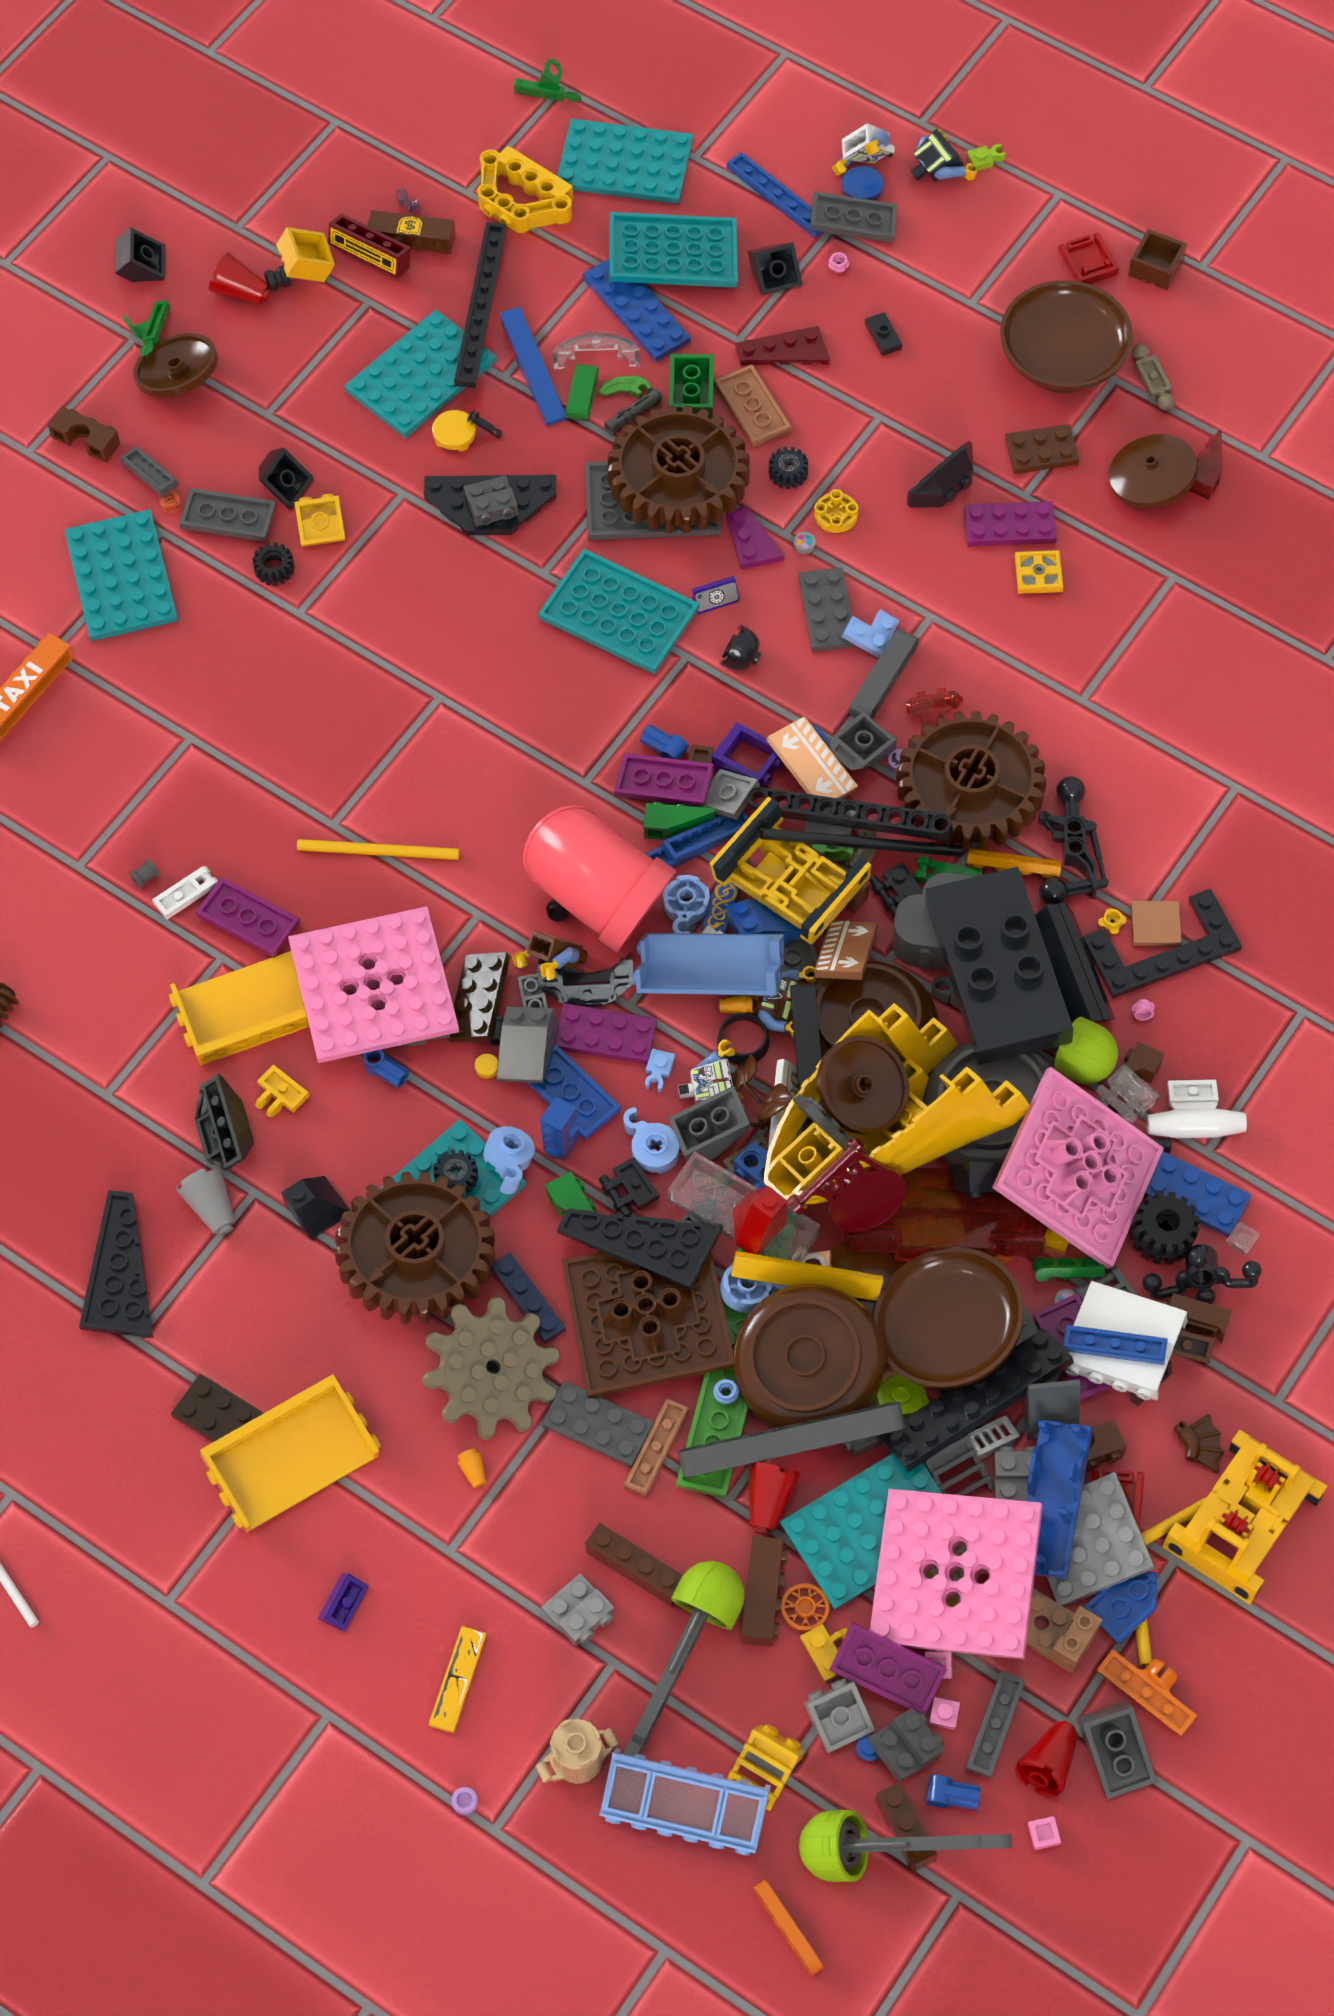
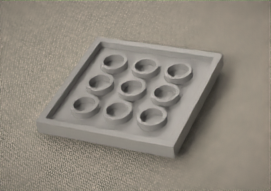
M1115 1472L1083 1485L1067 1580L1047 1577L1056 1602L1059 1606L1062 1605L1063 1607L1155 1568Z

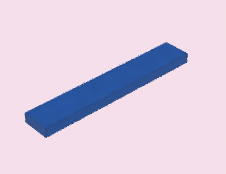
M740 152L726 163V168L812 237L817 238L823 233L810 230L812 207L744 153Z

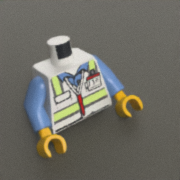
M865 124L843 138V156L832 166L836 176L846 172V166L852 161L874 163L884 156H893L895 148L894 145L890 144V134L884 129Z
M722 1040L717 1050L690 1071L691 1083L678 1085L680 1099L694 1097L695 1104L733 1086L728 1059H724L725 1055L731 1057L735 1054V1049H727L732 1042ZM738 1093L740 1100L744 1099V1096Z

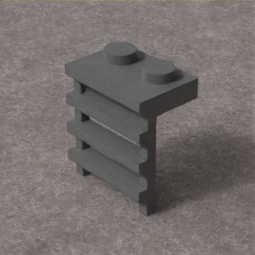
M968 1434L923 1463L943 1494H947L946 1488L979 1470L981 1478L951 1495L964 1496L983 1484H986L989 1491L994 1489L991 1482L992 1479L984 1469V1464L980 1461L977 1455L978 1452L973 1447ZM972 1457L975 1464L941 1483L938 1475Z

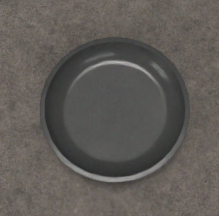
M971 1042L951 1051L933 1068L928 1076L929 1079L922 1102L929 1106L948 1089L939 1077L941 1074L952 1081L964 1068L968 1067L983 1080L991 1093L1007 1080L1022 1093L1030 1105L1045 1070L1050 1067L1055 1068L1037 1051L978 1065ZM1024 1116L1013 1126L969 1143L941 1156V1158L950 1165L964 1162L1003 1163Z

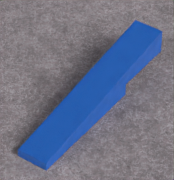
M521 307L501 312V325L512 346L517 364L546 426L567 420L565 411Z
M744 810L737 820L721 815L662 841L661 847L645 854L653 860L659 857L675 869L731 839L749 817Z

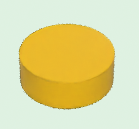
M482 1054L476 1059L475 1071L479 1077L490 1079L497 1075L498 1060L494 1055Z

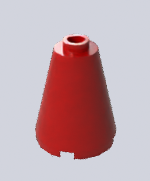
M226 252V255H223L213 272L215 281L210 280L209 291L212 293L256 304L266 302L271 294V291L268 290L269 285L229 252Z
M762 1462L750 1463V1526L755 1527L754 1532L769 1535V1531H775L799 1480L800 1473L798 1471L788 1468V1472H785V1469L780 1468L781 1466Z
M1067 1721L1055 1722L1020 1758L1015 1767V1772L1024 1785L1027 1786L1029 1782L1036 1787L1034 1790L1036 1793L1047 1797H1058L1064 1791L1078 1738L1074 1725Z

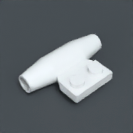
M1216 1080L1168 1081L1169 1106L1173 1110L1147 1115L1146 1120L1147 1134L1177 1139L1217 1138L1246 1132L1247 1128L1246 1114L1244 1112L1216 1109L1219 1101Z

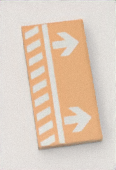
M805 717L767 737V742L807 794L842 799L857 790L858 785Z

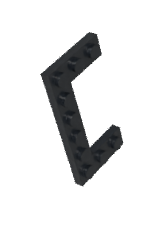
M1211 888L1189 896L1188 900L1207 936L1125 967L1105 929L1083 936L1091 959L1112 999L1241 950L1242 945Z

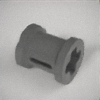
M146 859L144 861L145 864L137 870L129 872L130 878L139 889H142L144 884L153 877L157 878L160 876L159 871L149 859Z

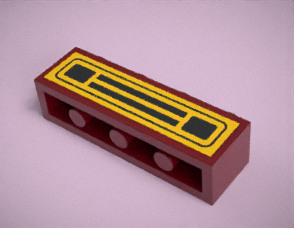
M340 214L329 223V245L396 278L400 277L410 268L411 247L344 214Z

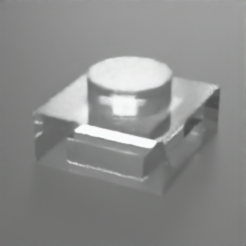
M1239 1221L1227 1238L1226 1244L1247 1256L1259 1240L1261 1234Z

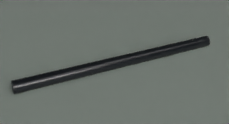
M761 828L760 839L955 857H961L963 853L961 845Z

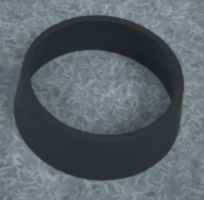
M738 1013L730 1016L720 1028L717 1046L723 1040L722 1031L729 1024L741 1020L754 1022L765 1032L762 1045L751 1053L740 1054L735 1052L731 1057L725 1055V1059H728L733 1064L740 1065L749 1055H752L758 1062L769 1049L770 1040L766 1026L757 1016L749 1013Z

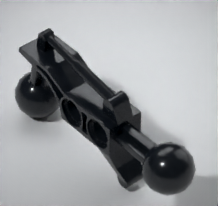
M1074 776L1064 777L1056 788L1059 800L1065 804V816H1054L1046 811H1041L1038 823L1044 825L1050 831L1053 842H1062L1064 865L1075 867L1086 880L1065 883L1059 878L1045 880L1039 888V897L1045 905L1064 903L1070 896L1090 893L1091 899H1095L1097 889L1106 888L1109 883L1108 879H1106L1102 863V854L1096 833L1097 824L1086 820L1084 816H1079V802L1084 798L1086 790L1083 781ZM1086 836L1091 838L1095 859L1098 862L1101 879L1098 880L1096 864L1086 849ZM1070 850H1077V851H1079V852L1074 853V852H1072V851H1070Z

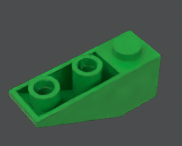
M646 803L643 826L644 839L666 840L716 818V809L707 806L690 807L684 804Z
M572 1172L545 1184L546 1195L557 1214L561 1217L565 1216L568 1209L596 1211L590 1197L586 1198L583 1193L585 1188L579 1178L575 1179Z

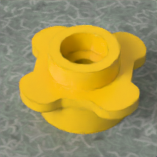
M1110 908L1106 910L1104 917L1099 919L1098 924L1100 927L1110 930L1111 934L1119 933V928L1126 923L1127 919L1120 911Z

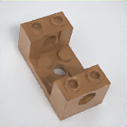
M1033 1588L1026 1646L1073 1674L1099 1632L1103 1619L1079 1606L1076 1613H1073ZM1044 1618L1048 1622V1627L1044 1630H1039L1034 1626V1620Z

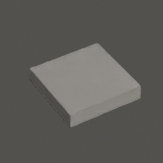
M720 769L711 781L705 806L716 809V814L737 820L749 802V791L759 787L760 784L757 779Z

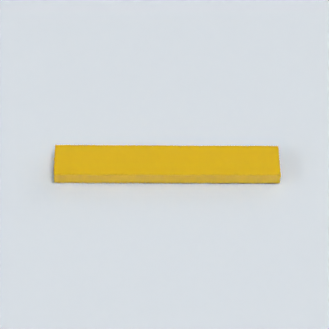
M739 1251L735 1253L731 1269L732 1277L785 1286L821 1284L842 1290L852 1297L874 1301L878 1300L883 1284V1276Z

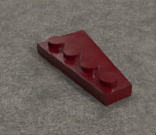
M819 326L735 343L740 365H769L770 362H778L780 365H789V362H802V365H811V362H822V365L830 364Z

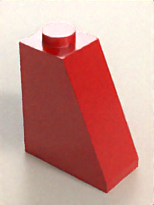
M770 1186L749 1192L733 1209L736 1245L746 1253L759 1255L787 1224V1199Z

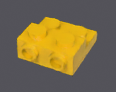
M324 494L318 499L303 497L298 502H294L302 547L346 541L339 496Z

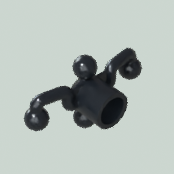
M1198 1244L1192 1246L1186 1252V1271H1181L1176 1275L1175 1286L1160 1289L1162 1280L1155 1273L1146 1274L1142 1280V1285L1154 1299L1172 1297L1173 1293L1180 1295L1186 1288L1194 1287L1199 1289L1196 1293L1197 1300L1212 1304L1216 1298V1294L1211 1288L1213 1285L1223 1284L1228 1288H1253L1258 1284L1262 1268L1258 1262L1248 1261L1242 1267V1273L1245 1278H1231L1228 1269L1218 1266V1255L1215 1249L1206 1244Z

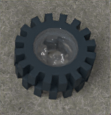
M786 446L783 447V451L779 448L776 450V453L773 452L769 459V477L775 485L779 483L780 488L786 485V489H790V485H793V488H797V483L801 486L803 481H806L808 458L806 459L805 453L802 454V450L798 449L795 451V447H791V450H788Z
M453 1149L451 1154L448 1155L446 1151L443 1153V1158L439 1156L437 1163H434L435 1183L439 1177L446 1176L449 1178V1189H452L455 1185L462 1184L466 1187V1191L470 1193L472 1192V1186L476 1187V1180H478L477 1164L474 1158L471 1159V1154L468 1152L464 1155L463 1150L455 1153V1149Z

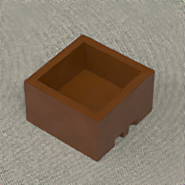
M1147 229L1131 258L1128 276L1138 280L1146 279V283L1154 282L1157 287L1168 290L1184 261L1187 243Z

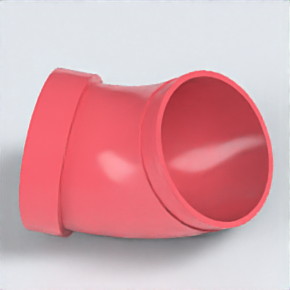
M579 805L558 808L542 818L531 831L523 853L524 867L528 876L568 912L600 935L598 940L616 953L620 951L677 871L659 857L653 860L616 832L593 811Z

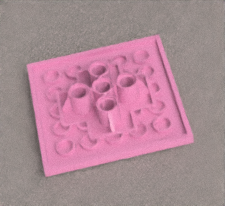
M427 906L288 936L318 1063L459 1032Z
M1050 1067L1044 1072L1030 1103L1031 1107L1023 1118L992 1188L1109 1269L1114 1266L1164 1148Z
M889 1489L870 1630L908 1648L1024 1660L1042 1503ZM967 1546L966 1552L961 1556L956 1555L958 1547ZM931 1569H938V1574L933 1579L927 1578V1574ZM957 1571L964 1572L963 1578L959 1579V1581H952L954 1573ZM989 1574V1580L984 1584L978 1583L980 1575ZM953 1597H960L959 1604L955 1607L949 1606V1602Z

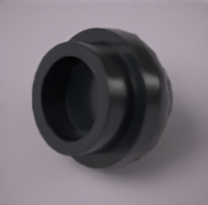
M554 899L550 900L546 906L547 916L553 921L560 922L569 914Z

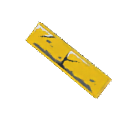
M464 1626L461 1627L429 1721L430 1727L455 1733L487 1637L486 1633Z

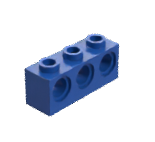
M752 1141L734 1160V1173L741 1181L750 1183L755 1191L767 1186L763 1181L768 1152ZM754 1162L757 1165L755 1167H747L745 1164ZM787 1205V1214L790 1215L793 1211Z

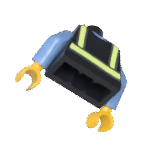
M936 129L932 134L921 137L914 152V156L919 164L910 172L917 181L928 174L935 182L953 177H964L967 180H973L976 177L977 171H973L974 165L972 163H968L966 167L963 166L964 163L959 154L948 142L949 135L943 136V130Z

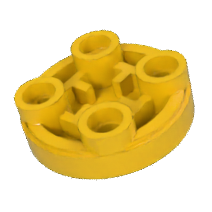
M450 410L440 414L432 426L436 445L449 450L466 451L476 436V424L471 425V421L467 422L469 414L460 410Z
M834 489L816 502L814 518L818 526L823 530L831 533H842L848 531L856 524L859 507L853 498L842 493L839 489Z

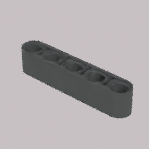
M901 629L896 630L852 700L848 709V715L856 718L865 711L873 720L914 654L919 643L918 637Z

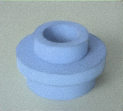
M724 1379L715 1385L713 1393L719 1403L731 1404L738 1398L739 1389L735 1382ZM723 1390H729L731 1394L728 1396H724L721 1392Z

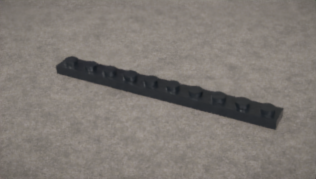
M486 222L454 386L476 389L507 234V224Z

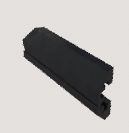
M1065 902L1055 905L1046 904L1035 914L1071 1023L1079 1017L1086 1018L1092 1022L1115 1020L1073 911Z

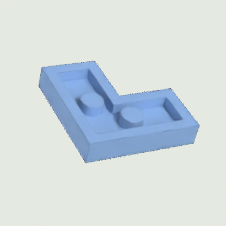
M881 609L877 612L871 626L852 616L841 637L879 658L891 640L900 620Z

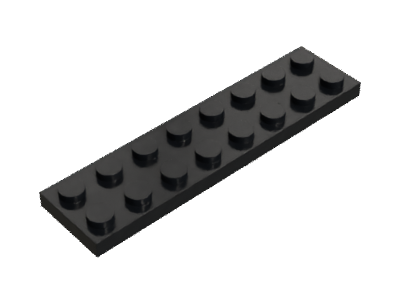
M1043 1328L1015 1346L1004 1363L987 1377L966 1386L951 1388L904 1419L905 1428L881 1434L879 1436L880 1442L909 1473L1025 1396L1028 1385L1045 1383L1074 1363L1073 1357Z

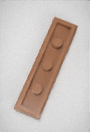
M666 1398L623 1484L625 1489L647 1498L689 1413V1407Z

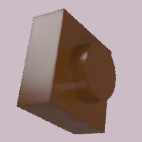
M691 744L688 761L712 763L714 747Z

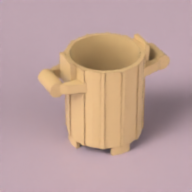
M579 1718L568 1719L560 1723L554 1730L550 1741L551 1752L541 1763L536 1765V1768L544 1783L558 1780H566L575 1784L589 1782L600 1773L604 1759L613 1749L619 1746V1743L611 1728L597 1731L590 1722L580 1720ZM602 1735L604 1736L609 1746V1748L607 1749L605 1748L600 1738V1736ZM546 1763H550L555 1774L554 1776L551 1775Z

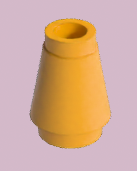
M745 995L720 999L721 1013L754 1014L755 999Z
M476 1448L464 1451L457 1456L459 1459L458 1465L473 1488L487 1483L481 1453H478Z

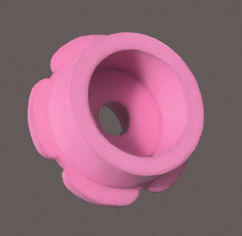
M837 252L829 259L828 266L832 271L840 273L849 267V261L844 253Z
M1141 999L1132 1006L1131 1010L1137 1020L1146 1021L1153 1017L1155 1005L1153 1002L1149 1003L1148 1000Z

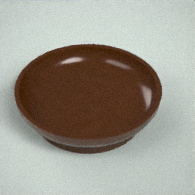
M1069 280L1041 283L1022 292L1006 309L1000 328L1004 353L1014 369L1037 386L1061 393L1088 389L1111 378L1123 366L1133 342V330L1129 316L1114 297L1093 285Z
M868 960L862 980L816 978V981L811 983L815 984L821 1059L868 1010L879 1018L895 1003L909 1015L919 1031L933 1017L939 1021L935 1004L926 988L910 973L885 962Z
M948 1247L921 1254L898 1269L883 1287L876 1302L873 1319L877 1323L882 1335L885 1361L893 1370L905 1379L920 1386L935 1389H951L975 1383L987 1377L1004 1363L1019 1340L1023 1326L1024 1310L1018 1283L1001 1262L978 1250Z
M821 1284L793 1285L780 1289L764 1298L745 1318L734 1345V1378L740 1395L749 1409L761 1421L772 1428L868 1408L876 1397L883 1380L885 1370L884 1342L872 1315L851 1295L834 1287Z

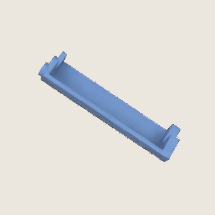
M645 933L637 943V953L641 955V964L633 972V984L636 985L637 993L777 995L782 980L780 969L781 965H784V934Z

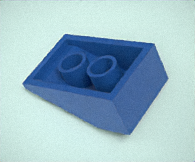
M747 899L726 906L728 926L733 934H784V944L801 939V929L756 899Z

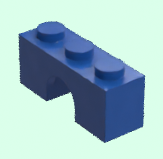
M556 1096L540 1119L543 1149L551 1158H559L565 1161L579 1140V1129L573 1125L577 1119V1107Z

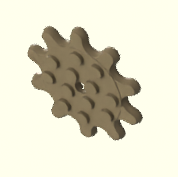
M493 1297L489 1300L487 1311L481 1317L473 1316L463 1304L455 1305L451 1310V1317L455 1323L454 1332L450 1335L432 1332L426 1338L427 1347L439 1355L440 1365L437 1369L426 1372L423 1375L422 1382L427 1389L438 1388L447 1392L449 1401L442 1410V1418L445 1422L452 1424L456 1423L463 1415L473 1416L477 1421V1434L484 1440H489L495 1435L496 1425L502 1419L510 1420L520 1432L528 1431L532 1427V1419L528 1413L529 1404L535 1400L549 1404L553 1402L557 1395L556 1389L544 1381L542 1373L547 1366L554 1365L559 1361L560 1353L554 1347L543 1348L535 1343L534 1334L540 1327V1318L534 1313H529L520 1321H511L506 1315V1303L500 1297ZM488 1361H495L497 1363L499 1371L496 1374L488 1372L486 1368Z

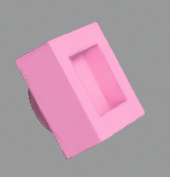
M925 1651V1657L947 1667L943 1678L951 1679L953 1677L952 1652Z
M934 1697L929 1725L955 1730L960 1702Z
M1054 1816L1028 1822L1027 1825L1034 1851L1061 1844Z

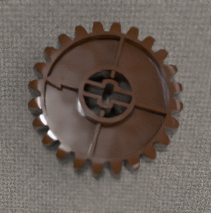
M672 405L667 406L666 413L661 414L658 409L650 410V418L647 419L643 415H638L635 417V426L625 425L622 428V436L615 437L612 442L613 450L609 452L607 457V480L611 486V494L614 500L620 501V508L624 513L633 511V520L640 523L647 519L649 529L655 530L660 524L664 525L665 533L674 532L675 527H680L683 533H690L691 525H696L700 530L707 529V520L710 519L713 523H720L723 521V512L726 514L733 513L736 509V502L742 501L745 496V488L748 486L750 478V457L748 452L745 451V442L742 438L736 437L737 431L733 426L727 425L724 427V418L721 416L709 419L708 410L701 409L697 414L692 413L691 406H684L682 412H677L676 407Z
M973 711L970 719H965L962 712H954L953 721L950 722L944 716L937 717L936 728L931 724H925L921 727L920 736L912 735L908 740V748L903 749L901 752L900 765L897 767V797L903 801V808L943 813L949 816L953 826V835L943 842L945 845H953L957 840L960 841L963 850H969L972 842H977L978 847L984 850L988 849L989 840L993 839L996 844L1003 845L1006 843L1007 833L1012 837H1018L1022 833L1023 825L1029 826L1033 823L1035 812L1039 811L1042 807L1043 794L1046 789L1045 763L1038 758V747L1034 744H1028L1029 735L1026 732L1020 731L1014 734L1015 724L1011 721L1005 722L1001 726L998 725V716L991 714L987 720H982L979 711ZM918 820L913 825L921 827L924 821ZM940 824L937 826L936 829L942 831L945 830L948 825Z
M403 1172L401 1182L398 1183L391 1176L384 1177L382 1189L370 1184L366 1187L367 1199L355 1196L351 1201L352 1211H346L342 1214V1228L337 1229L335 1234L337 1245L335 1260L336 1264L340 1266V1279L344 1284H349V1294L353 1299L363 1298L364 1309L370 1312L380 1306L382 1319L389 1320L394 1313L399 1314L401 1324H408L412 1315H417L421 1324H428L430 1313H435L441 1320L448 1318L447 1307L451 1306L453 1308L457 1304L465 1305V1296L475 1299L480 1294L479 1284L487 1283L490 1278L489 1267L495 1261V1251L493 1248L495 1233L493 1229L489 1228L490 1216L486 1211L480 1210V1200L476 1196L466 1198V1187L462 1184L455 1185L452 1189H449V1178L446 1176L439 1177L436 1183L431 1182L429 1172H422L418 1180H413L410 1172Z

